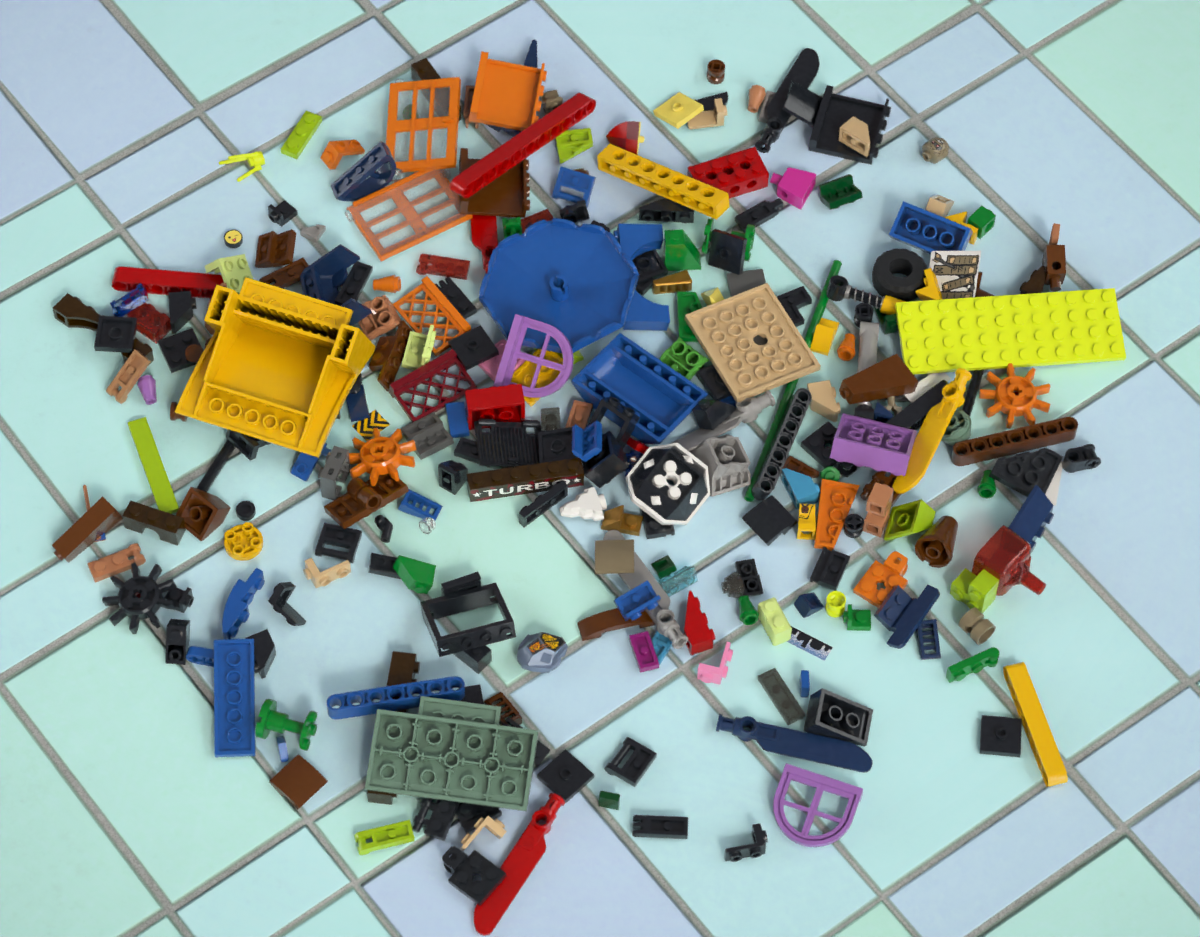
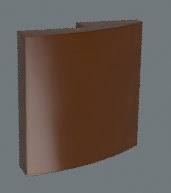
M292 229L280 234L271 231L259 236L255 267L272 268L293 263L296 232Z
M300 755L294 757L269 781L281 796L284 795L297 810L328 782L319 771Z

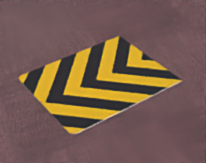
M376 410L369 414L370 418L358 421L352 425L366 441L373 437V428H378L379 432H381L390 425Z

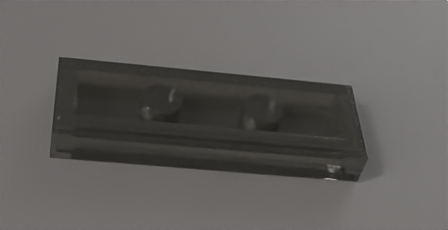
M776 668L758 676V681L787 725L805 717L804 711Z

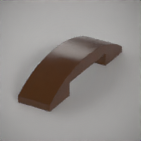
M618 608L592 615L577 623L582 641L599 638L601 633L637 625H639L640 629L656 624L645 610L641 612L642 616L632 621L629 619L625 621Z

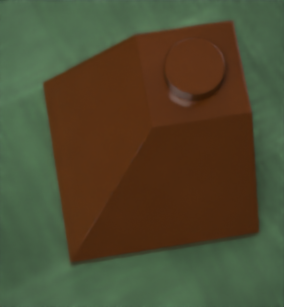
M190 487L176 516L184 518L185 528L200 541H203L223 523L231 507L215 495Z

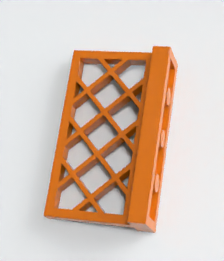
M426 276L421 280L422 284L396 301L393 306L414 332L421 334L423 327L430 328V323H424L425 316H435L432 324L434 325L433 331L436 328L445 329L444 336L435 337V340H443V344L439 348L435 349L433 347L432 353L438 356L449 348L448 341L472 329L464 317L430 278ZM421 291L426 294L425 300L415 299L416 295ZM404 303H411L410 310H402L400 306ZM414 304H424L423 311H413ZM427 304L435 305L436 311L426 312ZM412 315L422 316L421 322H412ZM438 317H446V324H437ZM449 329H455L459 332L454 337L447 336Z

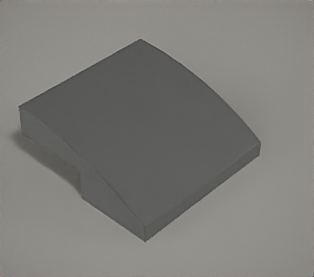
M434 412L401 428V432L407 442L414 440L416 446L414 452L421 460L454 444L453 437L445 430L443 422Z

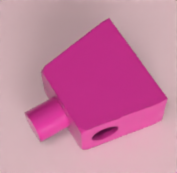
M787 168L783 176L773 173L770 183L777 185V196L801 210L815 186L816 174Z

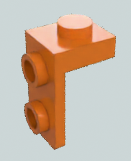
M357 140L329 141L321 159L330 170H334L337 168L342 156L364 154L365 150Z

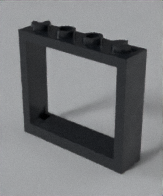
M496 582L420 602L424 622L439 657L516 637L514 621ZM496 603L504 619L445 636L440 635L434 619Z

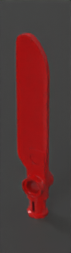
M473 215V218H471L472 243L482 251L483 269L485 274H487L492 251L498 246L496 216Z
M550 793L546 804L533 814L531 822L500 867L506 873V878L481 906L476 904L474 926L478 934L486 936L493 932L545 853L546 843L544 835L550 832L551 825L557 817V811L566 803L559 795ZM540 820L546 821L543 825L537 824Z

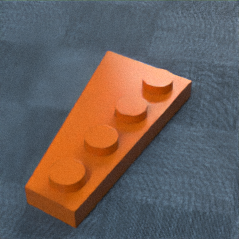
M827 479L821 480L814 548L823 550L826 547L830 551L834 549L860 485Z

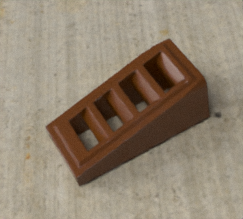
M502 692L484 701L485 705H505V707L501 708V713L506 710L509 711L500 715L499 725L504 723L511 727L505 721V718L512 715L511 719L519 725L522 724V716ZM499 699L501 700V702H499V703H497V704H495V705H492L493 702H495V701H497V700H499Z

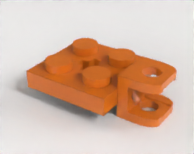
M894 551L885 560L884 565L875 560L853 589V592L879 608L894 586L899 585L904 589L908 584V580L903 577L908 568L907 557ZM877 583H884L886 588L878 590Z

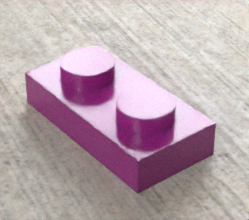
M645 631L629 635V641L640 673L659 668V661L649 632Z

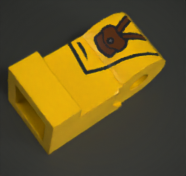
M800 503L797 539L814 540L816 531L815 504ZM801 531H807V532H811V533H810V534H804V533H802Z

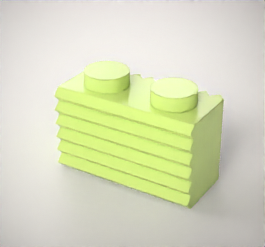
M773 597L760 602L758 605V617L764 630H766L767 636L771 639L772 645L776 646L789 641L792 628L776 598Z

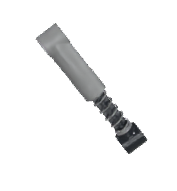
M860 322L857 373L877 363L879 323ZM871 401L858 403L857 407H855L854 416L874 420V408H872Z

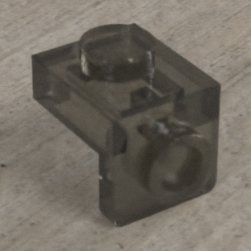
M559 407L541 409L542 431L561 429Z

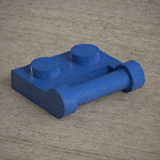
M560 167L552 198L557 200L560 198L576 204L577 201L585 199L586 207H588L596 177ZM562 186L584 192L583 198L562 192Z

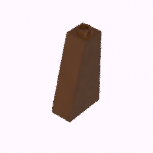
M895 354L844 379L839 392L842 398L846 399L850 405L913 393L919 381L898 354Z
M102 496L52 544L56 549L53 553L61 561L63 559L67 562L72 561L101 535L119 523L123 517Z

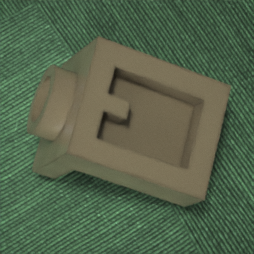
M557 90L544 92L542 97L539 96L545 114L550 113L563 104V99L559 97Z

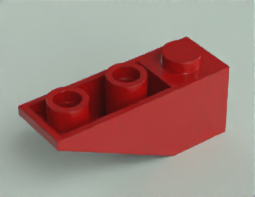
M692 591L688 593L684 635L688 637L686 646L690 655L712 649L713 641L715 640L713 629H709L707 625V616L700 610V601L698 597H694Z

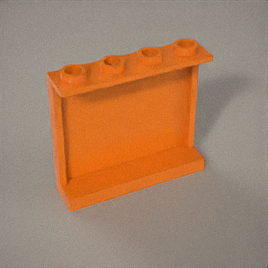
M482 51L468 121L519 131L525 130L538 121L539 116H536V111L540 112L542 103L538 99L539 96H543L544 86H541L542 81L545 82L547 71H544L545 63H542L541 69L488 59V52Z

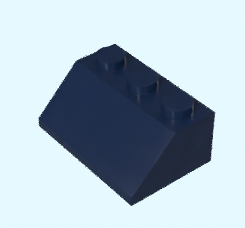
M1034 486L1008 527L1004 548L1024 558L1028 552L1032 553L1036 546L1035 541L1037 537H1042L1045 531L1044 526L1046 523L1050 524L1054 517L1052 513L1054 505L1038 486Z

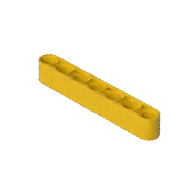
M1020 662L1004 666L1003 673L1018 715L1022 719L1023 728L1045 785L1050 787L1067 783L1068 776L1025 663Z

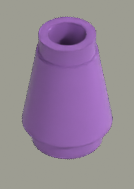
M151 375L140 377L137 386L146 404L156 403V380Z

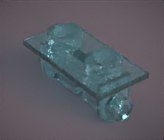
M694 565L692 567L684 566L675 572L673 577L669 575L659 580L660 586L669 597L698 582Z

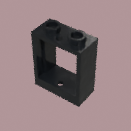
M615 397L603 398L588 426L596 420L601 422L607 409H609L625 421L616 438L622 449H624L640 417L635 414L633 409L622 405L619 399Z

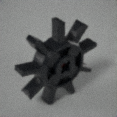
M132 563L131 572L133 578L123 582L120 578L112 576L110 579L116 587L120 588L118 596L102 597V602L105 606H120V609L109 618L114 626L128 616L131 618L129 630L132 634H137L139 621L149 618L150 622L157 629L161 627L155 613L160 607L171 610L176 608L173 601L163 599L162 593L177 586L173 579L157 585L156 580L162 572L158 564H155L147 577L140 576L136 563Z

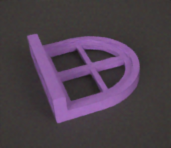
M515 314L493 386L517 384L511 382L517 360L521 358L537 364L531 387L522 385L523 395L540 398L554 394L565 385L573 369V351L567 337L550 324ZM527 328L546 333L540 357L521 352ZM550 336L558 342L562 350L563 365L544 359ZM542 365L561 371L558 377L549 385L535 388Z
M786 763L774 796L773 811L776 823L787 838L802 846L823 847L839 840L850 828L858 804L863 796V788ZM791 780L817 788L810 808L785 800ZM823 791L849 799L842 819L817 811ZM784 805L808 813L802 832L797 831L790 825L784 813ZM815 815L839 823L836 828L826 834L818 836L808 835Z

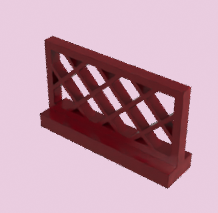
M452 349L389 385V394L392 398L395 397L413 423L446 407V403H453L464 397L466 390L477 388V385L459 362L456 352ZM456 365L459 369V375L448 373V368ZM436 375L444 376L443 384L432 382V378ZM446 377L457 379L456 387L445 385ZM459 380L467 381L470 387L467 389L458 388ZM420 384L429 385L427 393L416 391L417 386ZM430 387L442 388L440 396L429 394ZM443 390L455 391L454 396L451 398L442 397ZM404 393L413 394L411 402L404 401L400 395ZM414 396L426 397L424 405L413 403ZM428 398L439 400L438 405L435 407L427 406ZM412 407L423 409L422 414L414 417L411 412Z

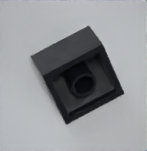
M611 431L602 435V451L586 462L582 460L585 477L599 488L608 484L614 477L629 467L626 453Z

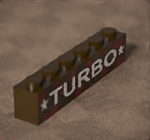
M572 458L467 474V487L470 502L549 491L551 486L560 483L562 480L568 485V488L584 486V470L582 460L580 458Z

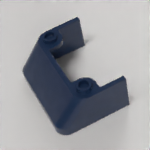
M341 244L305 268L301 273L300 280L303 295L335 304V299L339 294L338 287L344 284L348 276L347 268L360 260V256ZM352 298L340 305L341 307L353 310L349 322L350 326L355 325L372 313L369 308Z

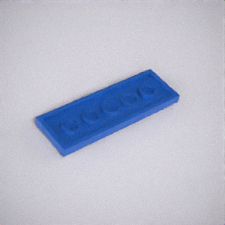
M254 639L214 640L215 758L256 756Z

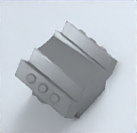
M727 434L720 437H711L705 439L701 446L689 451L708 466L711 497L751 484V474L748 469L751 463L738 437Z

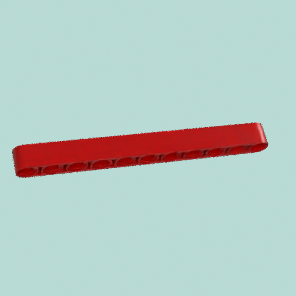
M577 93L454 177L450 183V190L464 198H469L590 115L596 107V101L583 93Z

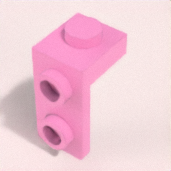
M726 642L719 667L703 663L699 664L697 679L705 683L721 684L722 678H726L728 672L726 663L727 661L731 662L733 650L730 649L731 642Z

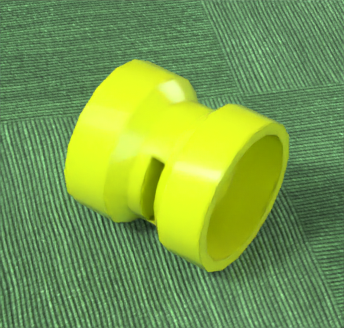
M832 591L828 594L825 611L829 616L835 618L843 615L846 604L845 595L839 591Z

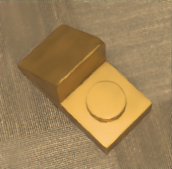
M624 505L605 511L601 529L607 531L618 530L620 533L639 536L643 516L624 513Z

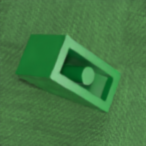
M401 555L397 557L393 563V568L407 588L419 594H427L433 586L436 565Z

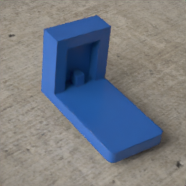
M326 442L320 456H327L328 452H331V449L326 447ZM300 453L291 470V474L303 481H308L319 458Z

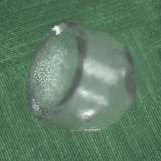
M426 517L419 522V528L425 534H430L436 527L435 520L430 517Z

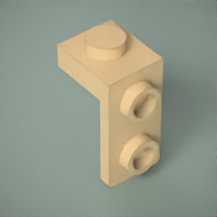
M722 98L714 99V110L703 111L688 121V129L724 126V116H727V107L723 105Z
M309 558L305 560V569L303 571L307 580L311 579L315 588L326 586L338 578L346 577L351 572L349 560H346L320 572L313 559Z
M489 816L485 819L481 817L474 825L476 830L472 835L467 833L461 840L463 845L460 849L464 851L483 827L487 828L498 839H501L507 832L504 829L505 825L498 819L493 820Z

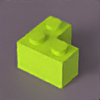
M965 568L952 582L950 594L954 599L966 604L969 609L976 607L983 614L995 600L999 579L984 569L978 575H975Z

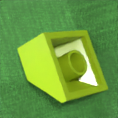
M922 499L892 507L884 540H892L931 528L936 511Z

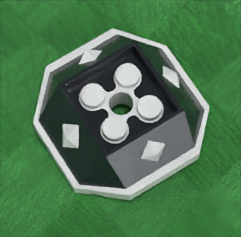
M678 443L649 447L626 476L631 501L661 525H687L710 496L708 466ZM666 480H672L674 486L669 485Z

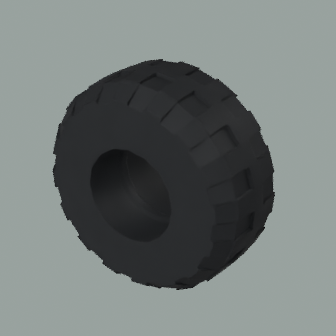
M897 248L886 251L876 259L872 271L873 286L882 297L888 295L906 302L918 298L915 291L926 287L923 278L926 277L924 270L928 269L922 257L908 249ZM900 273L907 277H896L893 274Z

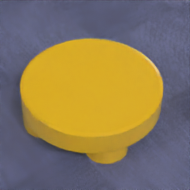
M245 522L225 532L224 547L230 557L241 561L250 560L261 552L263 537L261 532L252 523Z

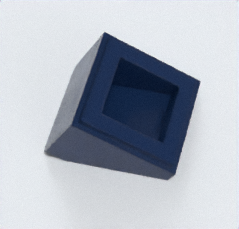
M877 402L874 410V421L886 423L893 418V414Z
M814 592L801 594L794 602V606L803 618L824 608Z

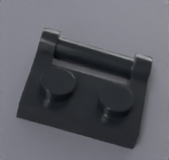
M324 523L315 549V556L321 557L325 555L349 560L353 564L362 531L352 528L343 529L338 525ZM328 544L350 550L349 553L343 551L324 548V545Z
M626 737L622 748L604 769L608 774L615 775L635 787L657 757V753ZM629 750H634L622 769H620L618 765Z

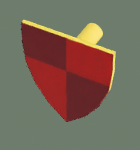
M636 121L620 123L606 135L610 144L638 155L639 143H643L645 140L643 136H640L641 122Z

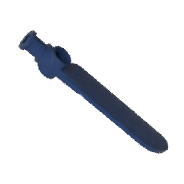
M719 714L717 732L720 730L731 732L732 735L738 736L742 741L756 740L761 748L767 752L862 773L870 771L873 764L868 753L861 747L847 741L756 722L750 716L733 719ZM743 727H748V728H750L751 730H750V731H746V730L743 729Z

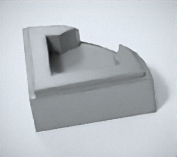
M319 224L309 228L305 227L300 231V235L317 243L325 232L326 227Z

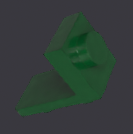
M873 306L884 335L899 332L896 314L887 315L881 313L880 308L876 309Z

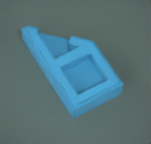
M657 631L651 641L660 665L672 647V642Z

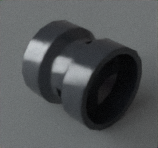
M860 303L856 306L854 324L860 328V322H872L874 310L870 304Z

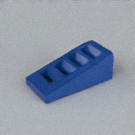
M408 489L409 492L405 494L398 510L435 522L443 506ZM423 506L427 507L426 511L422 510ZM431 508L435 509L432 515L429 514Z

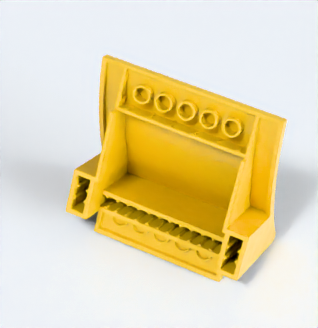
M246 277L240 294L235 290L216 285L204 319L215 330V333L196 364L181 395L175 413L319 458L339 411L362 369L373 355L375 345L359 328L349 325L353 313L351 309Z

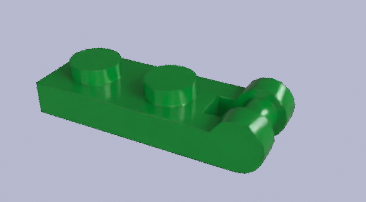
M992 647L949 666L946 673L949 683L955 680L960 681L966 675L978 673L986 666L995 667L998 663L999 650Z

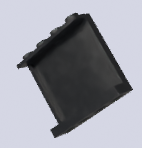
M827 85L810 137L809 151L872 165L873 158L878 156L879 148H877V145L882 143L883 134H881V131L886 129L887 120L885 118L890 116L891 107L888 106L889 99H886L885 105L833 94L834 86ZM853 116L868 125L870 138L868 157L839 141L840 127Z

